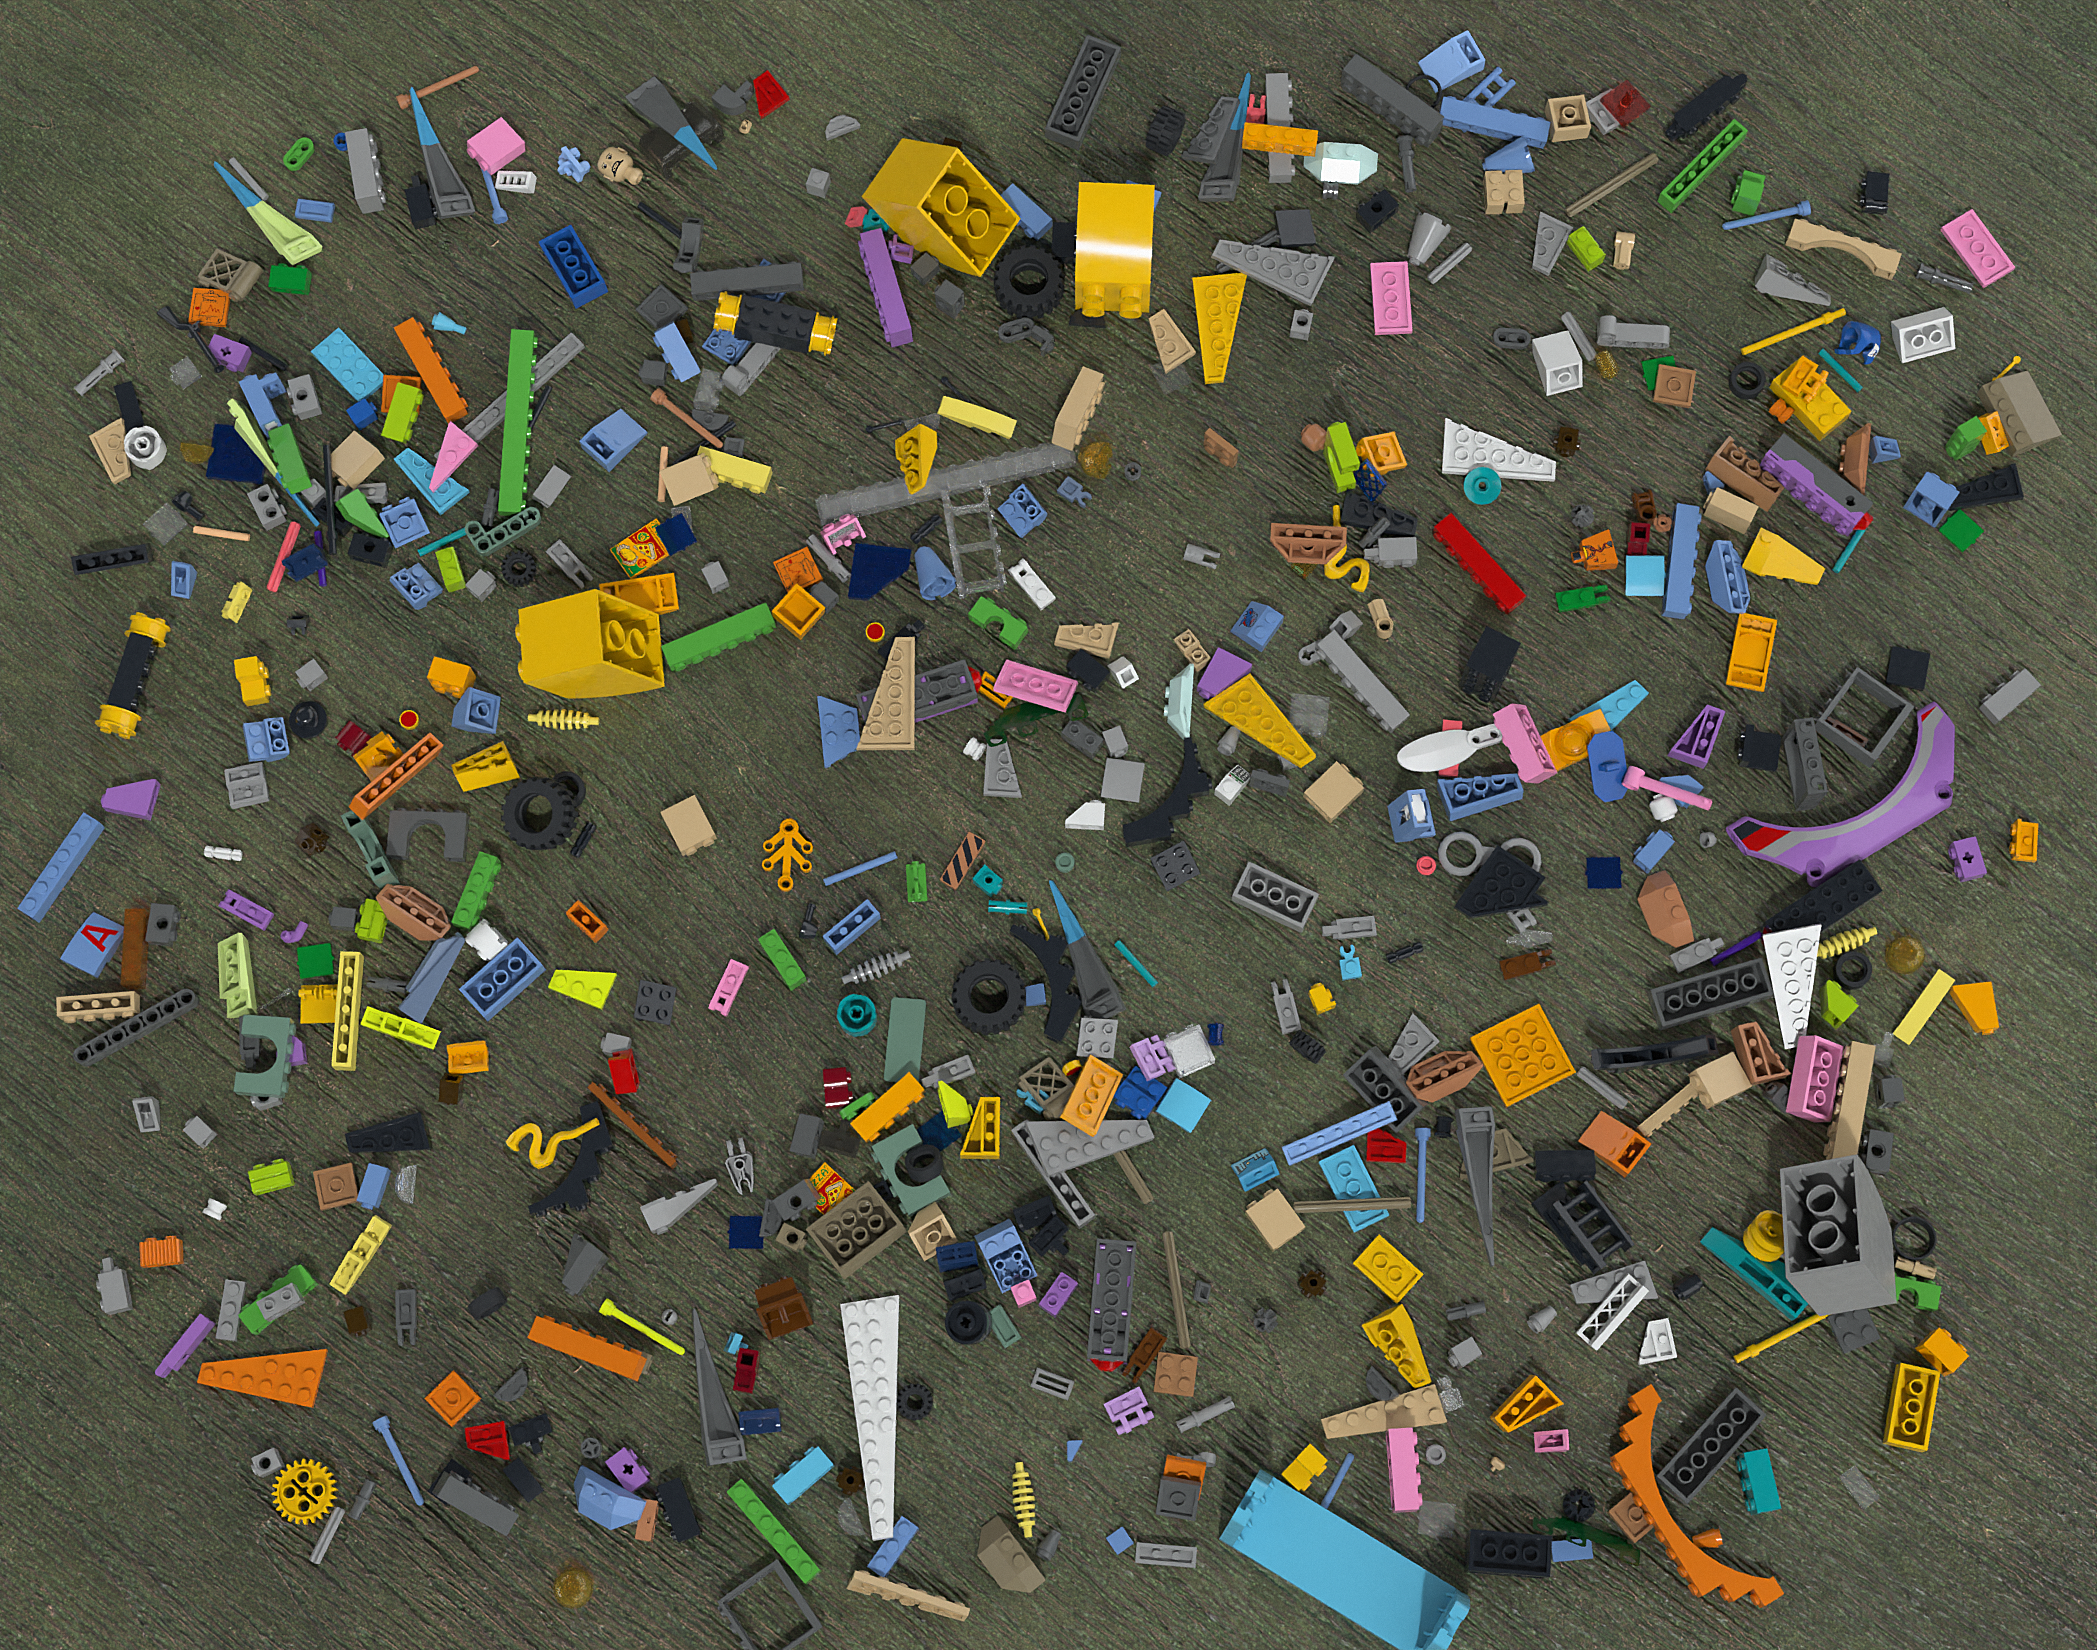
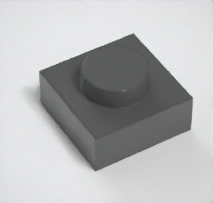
M726 437L723 453L742 458L745 440Z

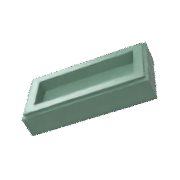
M1000 1304L989 1311L992 1316V1329L1005 1349L1021 1339L1020 1334Z

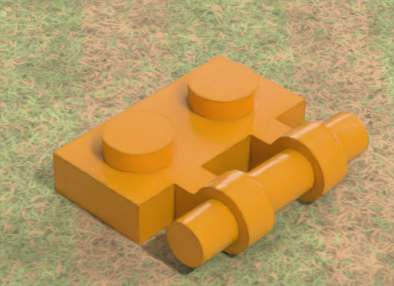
M1802 356L1783 383L1782 388L1796 397L1801 392L1805 393L1803 402L1809 404L1817 396L1819 388L1826 383L1829 373L1822 370L1818 374L1815 371L1819 365ZM1810 378L1814 380V384L1811 387L1806 385Z

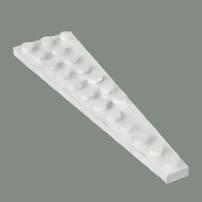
M899 1295L840 1304L873 1541L893 1538Z

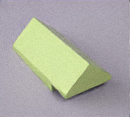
M237 933L218 943L220 999H227V1018L258 1015L248 940L242 933Z

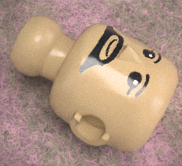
M615 147L605 149L597 164L598 170L604 174L603 177L610 179L611 182L613 180L622 182L628 179L632 185H637L643 177V172L639 168H633V159L627 155V151L620 147L618 149Z

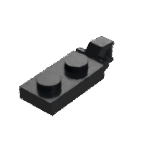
M918 620L912 626L910 624L904 626L877 651L878 654L888 662L895 637H915L916 644L921 637L919 633L925 628L924 624Z

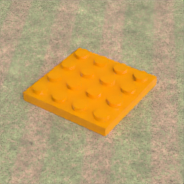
M1540 1004L1470 1037L1474 1049L1506 1108L1576 1073Z

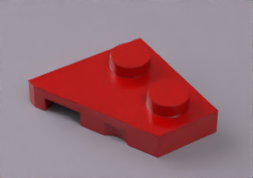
M768 70L753 80L761 120L790 100L789 96Z
M1379 1128L1367 1133L1366 1162L1405 1164L1407 1143Z
M505 1421L465 1428L468 1449L511 1460Z

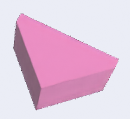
M1568 1429L1534 1432L1535 1452L1568 1451Z

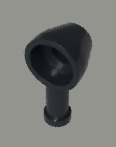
M182 491L171 499L175 507L183 512H188L198 522L204 518L205 514L200 513L191 506L193 497L188 492Z
M808 903L798 936L801 939H814L818 929L811 922L816 905Z

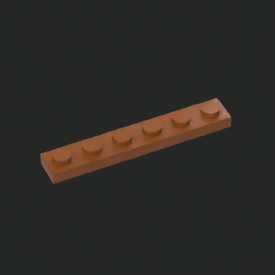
M592 1082L587 1087L672 1170L678 1165L675 1161L677 1156L669 1149L666 1152L661 1147L663 1143L656 1136L651 1138L647 1134L649 1130L642 1123L638 1125L634 1121L636 1117L629 1110L624 1112L620 1108L622 1104L614 1096L610 1099L606 1095L608 1091L600 1083L596 1085Z

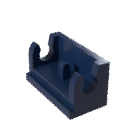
M314 543L282 560L283 566L289 570L287 574L296 582L329 565L323 549Z
M975 1241L935 1247L940 1273L979 1267Z
M779 1408L739 1412L742 1436L782 1432Z

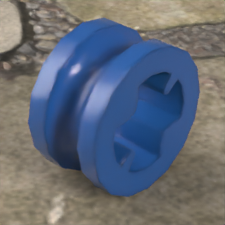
M341 132L335 135L333 141L336 148L340 151L348 150L347 143L339 142L341 139L346 141L345 133Z

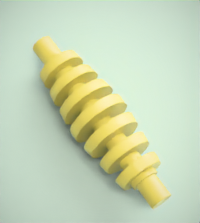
M554 709L553 715L551 710H546V715H544L543 710H540L537 714H528V721L537 722L538 726H543L545 722V726L548 728L553 723L554 729H558L559 723L561 730L566 729V723H568L569 730L574 728V724L576 729H581L582 724L584 729L590 725H599V717H591L589 713H584V717H582V712L577 711L575 716L574 710H569L568 716L566 709H562L561 714H559V709Z
M1861 927L1859 931L1852 929L1851 932L1844 931V934L1840 932L1836 936L1830 937V941L1828 939L1824 940L1823 945L1819 943L1817 957L1825 959L1827 955L1828 957H1833L1834 953L1841 955L1842 952L1844 954L1849 952V949L1854 950L1856 945L1859 947L1863 945V942H1869V938L1876 935L1877 930L1875 927L1870 929Z
M1023 1462L1015 1463L1016 1472L1012 1475V1479H1017V1482L1012 1483V1487H1018V1490L1012 1491V1494L1014 1496L1019 1495V1498H1014L1013 1504L1020 1503V1506H1016L1014 1509L1016 1512L1021 1511V1514L1016 1515L1017 1519H1022V1522L1018 1523V1525L1024 1529V1537L1028 1538L1033 1537L1031 1528L1035 1525V1521H1030V1518L1035 1517V1512L1029 1513V1510L1035 1509V1504H1028V1502L1035 1501V1497L1027 1496V1494L1033 1493L1032 1488H1026V1486L1031 1485V1481L1025 1480V1478L1029 1477V1474L1024 1471Z

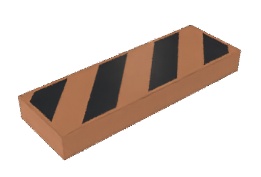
M968 832L941 876L940 882L957 890L986 841Z

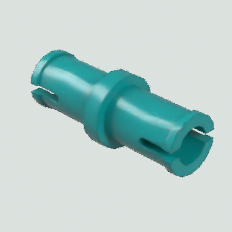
M1006 899V901L989 900L988 905H995L996 907H988V912L1005 913V915H1009V913L1027 915V909H1019V907H1027V902H1010L1009 899Z

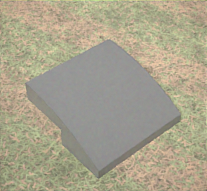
M1107 757L1101 797L1139 802L1145 763Z
M262 762L224 770L232 809L270 801Z

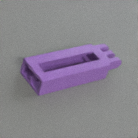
M199 1314L162 1360V1363L155 1370V1374L165 1378L172 1369L178 1371L215 1326V1323L205 1315Z

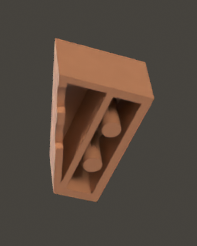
M1757 1022L1738 1025L1731 1030L1741 1067L1752 1086L1780 1080L1791 1074L1780 1061L1779 1055L1770 1046L1769 1040Z

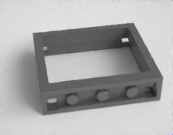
M1857 667L1853 673L1849 671L1843 679L1846 682L1844 686L1840 684L1833 694L1836 697L1834 699L1830 697L1823 706L1826 708L1825 712L1820 711L1815 717V729L1818 733L1870 768L1915 706ZM1853 682L1899 714L1871 753L1825 721Z
M1811 717L1794 720L1782 737L1796 811L1815 809L1828 792L1814 719ZM1817 784H1823V790H1818Z
M778 1559L717 1601L720 1605L717 1609L723 1618L727 1616L731 1623L728 1626L734 1634L738 1633L742 1638L739 1642L744 1650L758 1649L728 1606V1603L774 1570L813 1626L781 1650L794 1649L824 1627Z

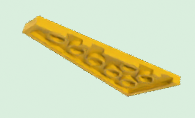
M1248 674L1203 704L1205 709L1299 768H1302L1316 758L1313 750L1251 674Z

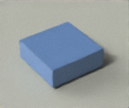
M1123 1527L1106 1538L1117 1555L1134 1544Z

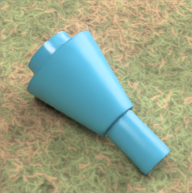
M441 312L438 315H434L431 325H434V330L456 331L465 334L467 329L456 324Z

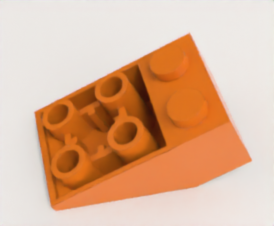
M1603 1111L1598 1114L1578 1140L1588 1150H1594L1598 1158L1624 1178L1651 1145L1649 1141L1636 1131Z

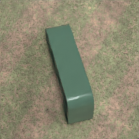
M529 507L487 533L477 521H469L465 526V532L477 553L481 556H489L537 527L541 523V515L537 508ZM532 514L536 519H530L529 515ZM523 518H524L525 522L527 523L526 526H525L524 523H523V520H522ZM515 523L521 524V528L517 531L511 529ZM472 527L479 528L478 533L475 535L470 534L469 530ZM498 533L505 534L504 539L501 541L496 540L495 536ZM486 542L489 544L486 550L479 549L481 543Z

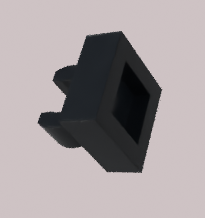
M309 615L289 616L287 628L292 627V635L296 634V628L302 630V635L306 634V626L310 623Z

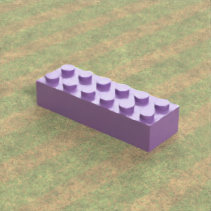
M878 228L860 233L861 240L858 241L859 252L864 262V269L869 279L871 292H873L875 306L879 312L881 326L883 325L886 342L890 341L891 347L913 342L910 322L882 229Z

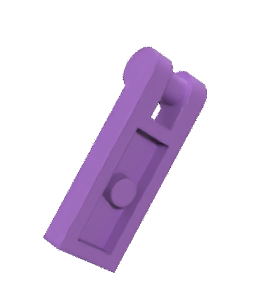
M228 889L225 893V899L218 906L265 931L274 914ZM234 899V900H236V903H235L234 906L232 907V906H230V904H231L232 900Z

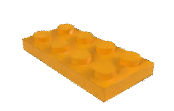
M1090 1054L1060 1118L1094 1137L1098 1132L1123 1074Z

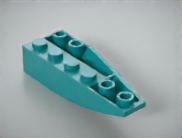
M1714 1227L1700 1241L1703 1246L1791 1321L1796 1319L1808 1305L1807 1301L1787 1280L1784 1263L1778 1260L1766 1262L1755 1258L1747 1250L1743 1242Z

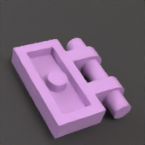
M1158 1035L1151 1037L1152 1045L1149 1039L1146 1038L1129 1047L1147 1081L1163 1075L1166 1072L1164 1066L1168 1072L1175 1070L1172 1063L1173 1059L1171 1056H1168L1164 1048L1165 1044L1163 1041H1160ZM1155 1051L1159 1053L1161 1060H1159Z
M1140 1387L1104 1404L1112 1423L1119 1419L1122 1425L1115 1428L1118 1435L1124 1432L1129 1433L1132 1431V1428L1140 1424L1145 1425L1148 1423V1420L1154 1418L1151 1410L1143 1413L1141 1409L1147 1406L1148 1403ZM1136 1411L1138 1417L1127 1421L1125 1416Z

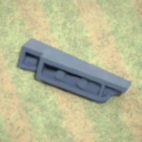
M459 932L448 939L440 938L435 941L406 987L410 994L398 1008L419 1023L423 1022L465 942V938Z

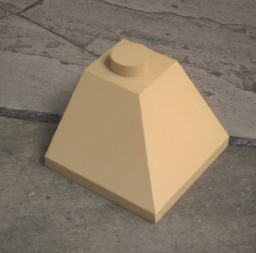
M936 1202L920 1210L908 1230V1234L924 1261L936 1255L935 1247L952 1245L958 1242Z

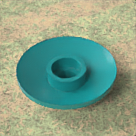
M1475 468L1467 474L1464 480V492L1468 499L1476 504H1489L1500 494V477L1490 468ZM1480 482H1484L1486 484V487L1484 489L1479 488Z

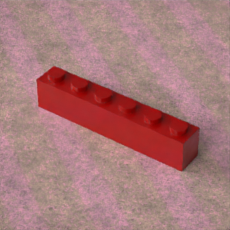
M1452 513L1434 526L1432 533L1438 543H1442L1446 547V552L1458 560V565L1461 569L1467 570L1470 573L1472 581L1483 588L1484 594L1496 602L1495 605L1501 612L1504 611L1508 615L1524 602L1526 598L1524 592Z

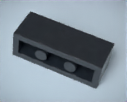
M1594 1150L1535 1151L1533 1159L1535 1181L1569 1182L1571 1180H1580L1585 1182L1595 1178Z
M678 1477L658 1485L656 1496L659 1503L663 1502L666 1509L663 1511L666 1522L670 1521L673 1528L670 1529L673 1541L677 1540L681 1544L703 1535L682 1478Z

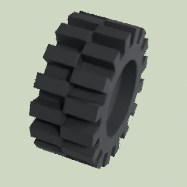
M513 551L510 556L507 554L506 560H502L501 572L508 584H513L514 587L518 585L524 587L523 584L529 585L530 580L533 582V576H536L537 568L532 557L526 552L521 553V551H517V553ZM516 563H523L526 566V570L522 575L512 573V567Z
M1298 1030L1289 1042L1294 1050L1315 1064L1326 1053V1050L1320 1043L1301 1030Z
M912 1383L900 1390L897 1396V1407L906 1419L913 1421L922 1420L932 1410V1395L925 1386ZM913 1394L921 1396L923 1400L922 1406L917 1410H912L907 1405L908 1398Z

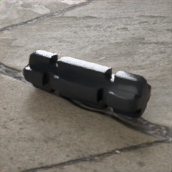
M934 514L930 521L927 520L920 526L917 532L910 535L911 541L914 544H918L922 537L925 538L935 529V526L942 523L940 516Z
M590 822L586 823L585 830L581 832L575 842L576 846H573L570 854L576 858H580L583 853L582 849H585L592 837L591 834L596 830V826Z
M1418 941L1413 943L1412 946L1408 945L1397 949L1395 952L1387 953L1386 959L1389 964L1395 963L1397 960L1400 961L1413 956L1414 953H1421L1423 946Z

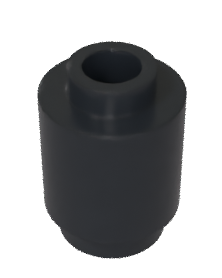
M1695 1273L1692 1275L1688 1274L1673 1284L1674 1289H1672V1292L1678 1300L1685 1301L1699 1292L1703 1284Z

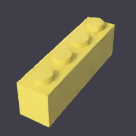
M703 446L699 447L697 455L705 453V456L709 457L711 470L717 475L720 483L729 482L737 488H749L753 493H766L772 476L771 467Z

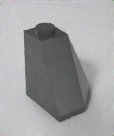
M576 1233L572 1237L562 1284L566 1286L564 1290L570 1295L574 1296L576 1293L578 1296H581L609 1258Z

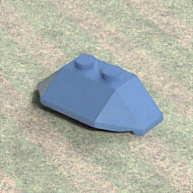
M1716 540L1705 565L1712 601L1728 613L1744 614L1750 601V593L1745 570L1741 568L1743 561L1733 548L1731 541Z
M580 1466L574 1481L578 1512L610 1530L640 1520L647 1501L587 1467Z

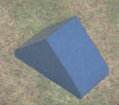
M1875 436L1870 441L1869 453L1872 464L1901 458L1897 440Z
M172 561V596L190 599L197 576V571L191 564Z

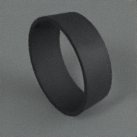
M1916 1216L1901 1220L1896 1225L1892 1235V1243L1897 1253L1904 1258L1919 1260L1929 1256L1935 1249L1937 1242L1933 1226L1927 1220ZM1904 1223H1918L1928 1232L1930 1243L1923 1255L1912 1258L1903 1254L1897 1247L1895 1233Z

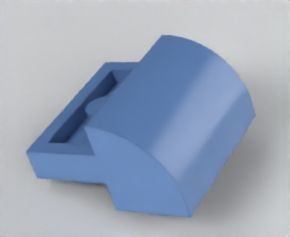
M1021 484L1009 495L1010 498L998 508L999 512L1021 538L1035 526H1039L1047 517V512L1025 484Z
M417 563L408 570L404 568L390 577V582L416 610L426 607L428 601L443 591V588L420 563Z
M283 717L243 724L249 762L261 760L272 762L289 755Z

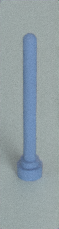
M482 170L494 209L492 214L495 224L504 223L508 220L507 213L500 206L491 175L487 170Z
M1808 200L1801 201L1796 207L1726 222L1722 225V228L1728 230L1794 214L1807 216L1811 214V208Z
M1415 1128V1137L1419 1141L1416 1214L1418 1223L1424 1221L1426 1142L1431 1137V1129Z
M383 1416L372 1424L375 1430L382 1433L416 1504L422 1505L424 1499L389 1430L390 1421L387 1416Z
M1352 1453L1346 1455L1320 1504L1325 1509L1330 1505L1354 1459Z

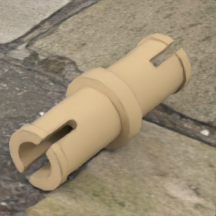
M1899 1255L1894 1265V1268L1910 1272L1913 1276L1919 1275L1932 1281L1937 1271L1936 1268L1920 1264L1918 1260L1912 1261Z

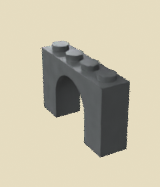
M406 808L390 810L386 851L389 859L409 860L410 841L414 831L425 824H436L442 827L445 832V860L447 862H466L470 819L467 813L462 810H453V813L442 809L426 812L427 810L420 808L415 809V811H407Z

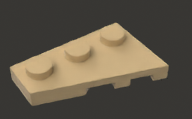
M1101 623L1094 626H1083L1082 624L1059 626L1054 645L1075 651L1083 649L1088 654L1109 659L1119 623H1112V625H1102Z

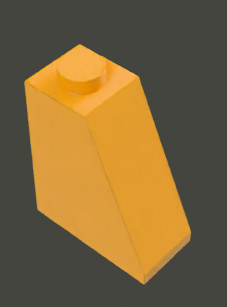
M1992 982L1954 985L1949 989V994L1975 1033L1982 1032V1035H1990L1999 1028Z

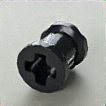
M1437 1116V1131L1434 1133V1136L1451 1139V1123L1454 1122V1119L1446 1116Z

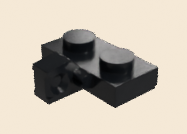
M1055 1215L1028 1244L1041 1257L1049 1250L1053 1253L1058 1250L1065 1257L1069 1250L1063 1245L1066 1241L1063 1236L1070 1229Z
M547 1413L508 1427L514 1446L517 1447L522 1444H526V1447L531 1446L534 1455L543 1452L540 1442L544 1441L543 1436L553 1433Z

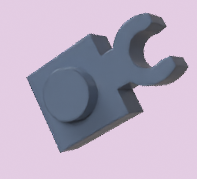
M1069 476L1057 489V493L1071 503L1076 499L1083 508L1086 507V503L1082 499H1092L1091 494L1081 492L1083 486Z

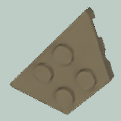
M1506 1128L1495 1131L1493 1173L1534 1162L1533 1158L1524 1151L1519 1142L1512 1137ZM1464 1161L1462 1162L1460 1181L1468 1179Z

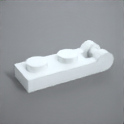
M1022 558L1018 562L1019 564L1009 568L1008 572L1036 606L1043 610L1056 600V597ZM1024 570L1026 574L1021 577L1019 573Z

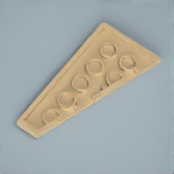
M895 637L881 682L869 711L868 719L857 745V750H915V637Z

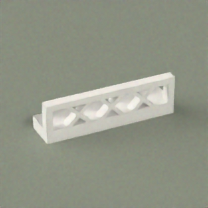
M1627 1273L1576 1331V1334L1597 1351L1649 1290ZM1628 1280L1637 1286L1632 1293H1624V1285ZM1621 1296L1619 1308H1611V1299ZM1608 1311V1320L1605 1323H1598L1597 1315L1600 1312ZM1595 1326V1335L1589 1340L1582 1332L1587 1327Z

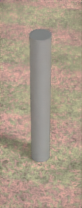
M234 157L231 158L229 163L263 201L267 200L268 194Z

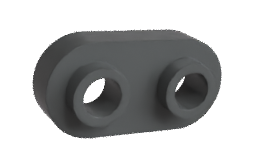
M1021 318L1004 323L998 330L999 339L1004 343H1011L1030 337L1034 322L1029 318ZM1027 327L1028 330L1023 331L1022 328ZM1007 332L1011 333L1008 337L1004 335Z
M1499 328L1493 335V343L1499 348L1522 350L1528 347L1531 340L1530 334L1523 329ZM1503 337L1505 341H1500L1499 338ZM1522 339L1524 342L1519 343L1517 340Z

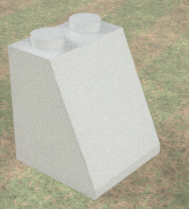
M1568 330L1532 339L1534 359L1547 396L1583 387L1582 359Z

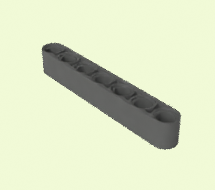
M183 989L79 1046L73 1053L74 1060L84 1067L97 1063L196 1008L199 1004V997L190 989ZM188 995H192V1000L189 1003H185V998ZM172 1004L175 1005L174 1011L168 1013V1007ZM157 1014V1020L150 1022L151 1016ZM140 1024V1029L133 1032L134 1025ZM119 1033H123V1038L117 1042L115 1040L116 1036ZM101 1043H105V1048L102 1051H98V1046ZM88 1052L87 1059L81 1061V1055Z

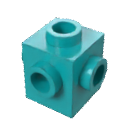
M870 209L868 215H864L862 225H864L863 233L878 228L882 229L883 235L884 232H888L890 226L875 210Z

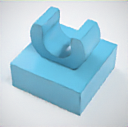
M731 1332L723 1351L735 1354L737 1350L739 1351V1348L747 1349L748 1345L741 1342L742 1335Z

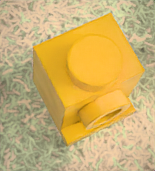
M1322 983L1311 986L1308 995L1317 1015L1335 1008V1001H1330L1332 1000V995L1329 989H1325Z

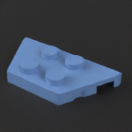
M817 696L824 766L829 768L831 764L839 759L842 760L849 753L857 750L856 748L860 741L858 712L856 708Z

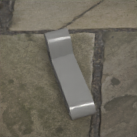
M1602 316L1597 324V344L1601 346L1665 349L1670 346V327L1665 325L1616 323L1617 319L1614 316Z
M756 343L736 367L731 365L726 369L722 376L724 385L738 396L743 395L781 348Z

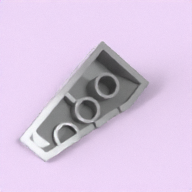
M1768 254L1765 255L1755 277V287L1758 291L1773 296L1829 306L1831 304V295L1811 282L1807 284L1799 273L1792 274L1786 269L1787 265Z

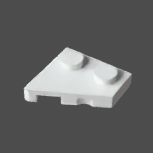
M1669 1319L1648 1322L1638 1364L1642 1365L1677 1358Z

